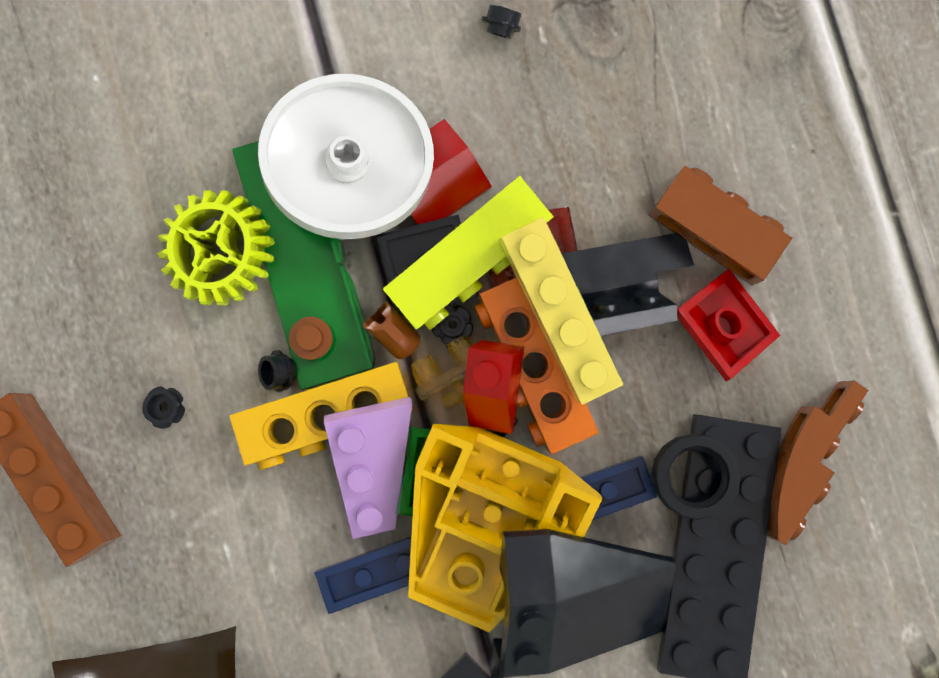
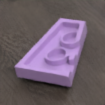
M411 397L324 415V425L353 539L395 530L397 520L396 509L401 490L412 410Z

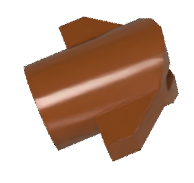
M384 302L363 323V327L397 359H404L411 355L420 343L421 337L419 333L388 302Z

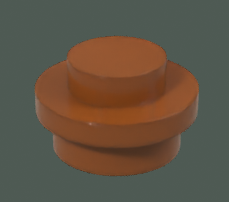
M305 317L298 320L291 328L289 343L293 352L299 357L307 360H316L326 355L333 343V334L325 321L317 317Z

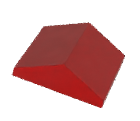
M445 119L429 129L434 148L433 169L430 183L423 199L410 214L416 225L450 217L492 188L469 147Z
M730 269L724 271L677 308L678 320L726 382L731 380L781 336Z

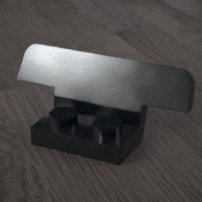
M676 233L561 253L600 336L677 321V304L659 292L657 273L695 266L686 239Z

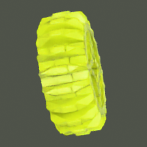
M204 190L202 200L196 195H188L189 208L180 204L174 205L175 212L178 215L176 220L171 218L163 219L166 226L171 228L168 235L160 234L157 237L160 241L167 243V249H163L156 254L161 259L169 260L161 271L164 275L174 276L170 285L177 290L184 289L183 296L189 300L198 298L200 304L208 306L215 300L217 305L227 306L230 297L234 301L240 302L244 300L243 287L251 292L258 290L257 283L254 281L255 276L264 279L268 277V272L261 269L263 261L268 263L274 261L273 255L264 252V248L270 247L275 243L272 237L263 235L271 226L266 220H258L262 212L254 205L248 207V199L241 195L233 198V194L226 190L220 191L218 196L211 190ZM222 216L220 221L215 220L209 229L205 231L197 230L199 226L210 218ZM239 226L244 236L243 254L237 247V240L241 233L238 230ZM204 240L213 243L216 242V244L219 247H221L220 250L226 252L229 255V257L219 253L217 254V252L212 249V246L205 243ZM190 244H192L195 251L192 263L190 260ZM231 264L237 267L226 278L216 282H209L213 274L218 275L224 266Z

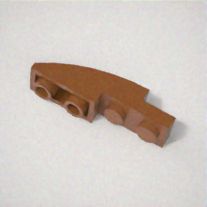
M855 380L838 382L820 409L816 406H801L791 422L778 451L767 536L770 539L784 545L789 540H795L804 530L807 522L805 516L813 504H819L827 496L831 488V484L828 482L835 472L823 465L821 460L829 458L836 451L840 444L838 435L847 423H852L861 414L864 408L862 400L869 391Z

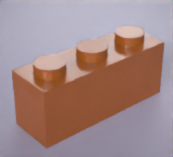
M684 166L674 177L648 216L673 233L682 235L689 244L726 269H730L732 273L751 286L764 281L792 240V237L783 232V225L774 218L766 215L761 217L749 209L748 202L740 195L730 191L725 193L713 185V179L706 172L698 168L690 169Z

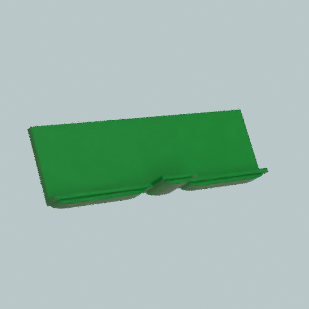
M259 141L233 148L232 151L245 197L249 202L248 207L252 205L258 207L262 212L258 220H266L271 226L263 235L272 237L275 243L270 247L264 248V252L273 255L274 261L270 263L264 261L290 355L296 366V376L300 390L374 369V349L369 332L363 327L365 318L354 281L345 268L346 255L342 240L310 232L291 221L279 210L263 183L258 158ZM305 317H317L325 321L333 334V343L326 355L316 360H307L299 357L293 352L289 343L291 328L298 320Z

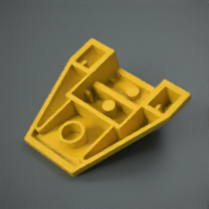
M433 424L415 466L408 598L490 632L505 616L507 592L499 569L503 532L550 529L584 537L602 501V495L562 462L483 428Z

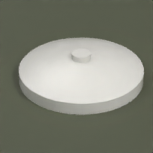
M332 74L298 85L275 104L268 114L260 133L258 158L265 188L272 201L287 218L302 228L318 235L337 239H358L374 236L395 227L416 209L430 183L434 148L431 133L424 117L413 102L403 93L389 84L371 77L356 74Z

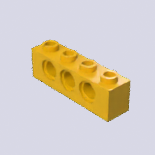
M394 362L229 415L244 466L257 463L259 470L285 463L282 455L299 449L300 455L303 457L325 450L324 441L328 440L326 430L319 428L315 422L316 411L321 406L328 405L335 413L356 409V399L364 392L374 394L378 404L410 397L400 364ZM413 404L411 413L415 412ZM283 418L289 420L294 427V435L288 443L280 442L274 433L275 425Z

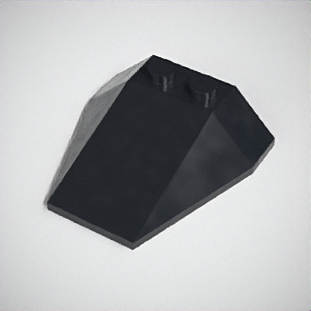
M550 529L503 532L499 569L507 595L502 638H493L491 678L549 674L663 632L676 567L674 558Z

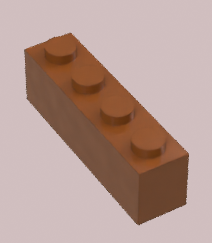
M8 393L0 399V463L65 567L88 559L122 535L33 395Z

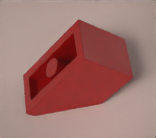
M480 340L468 348L463 396L469 426L508 434L513 433L524 346Z

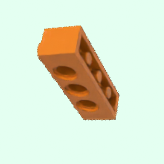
M517 278L478 294L481 303L475 305L474 308L484 329L492 327L500 343L524 346L523 360L532 352H538L543 357L544 368L540 374L527 376L522 368L517 401L519 408L527 405L533 421L528 423L527 427L537 448L544 445L546 450L552 455L598 434L599 431L587 404L581 405L574 399ZM514 312L522 314L527 322L524 334L516 338L509 336L504 328L506 318ZM550 392L558 393L561 398L560 409L552 415L543 414L540 409V402L543 396Z

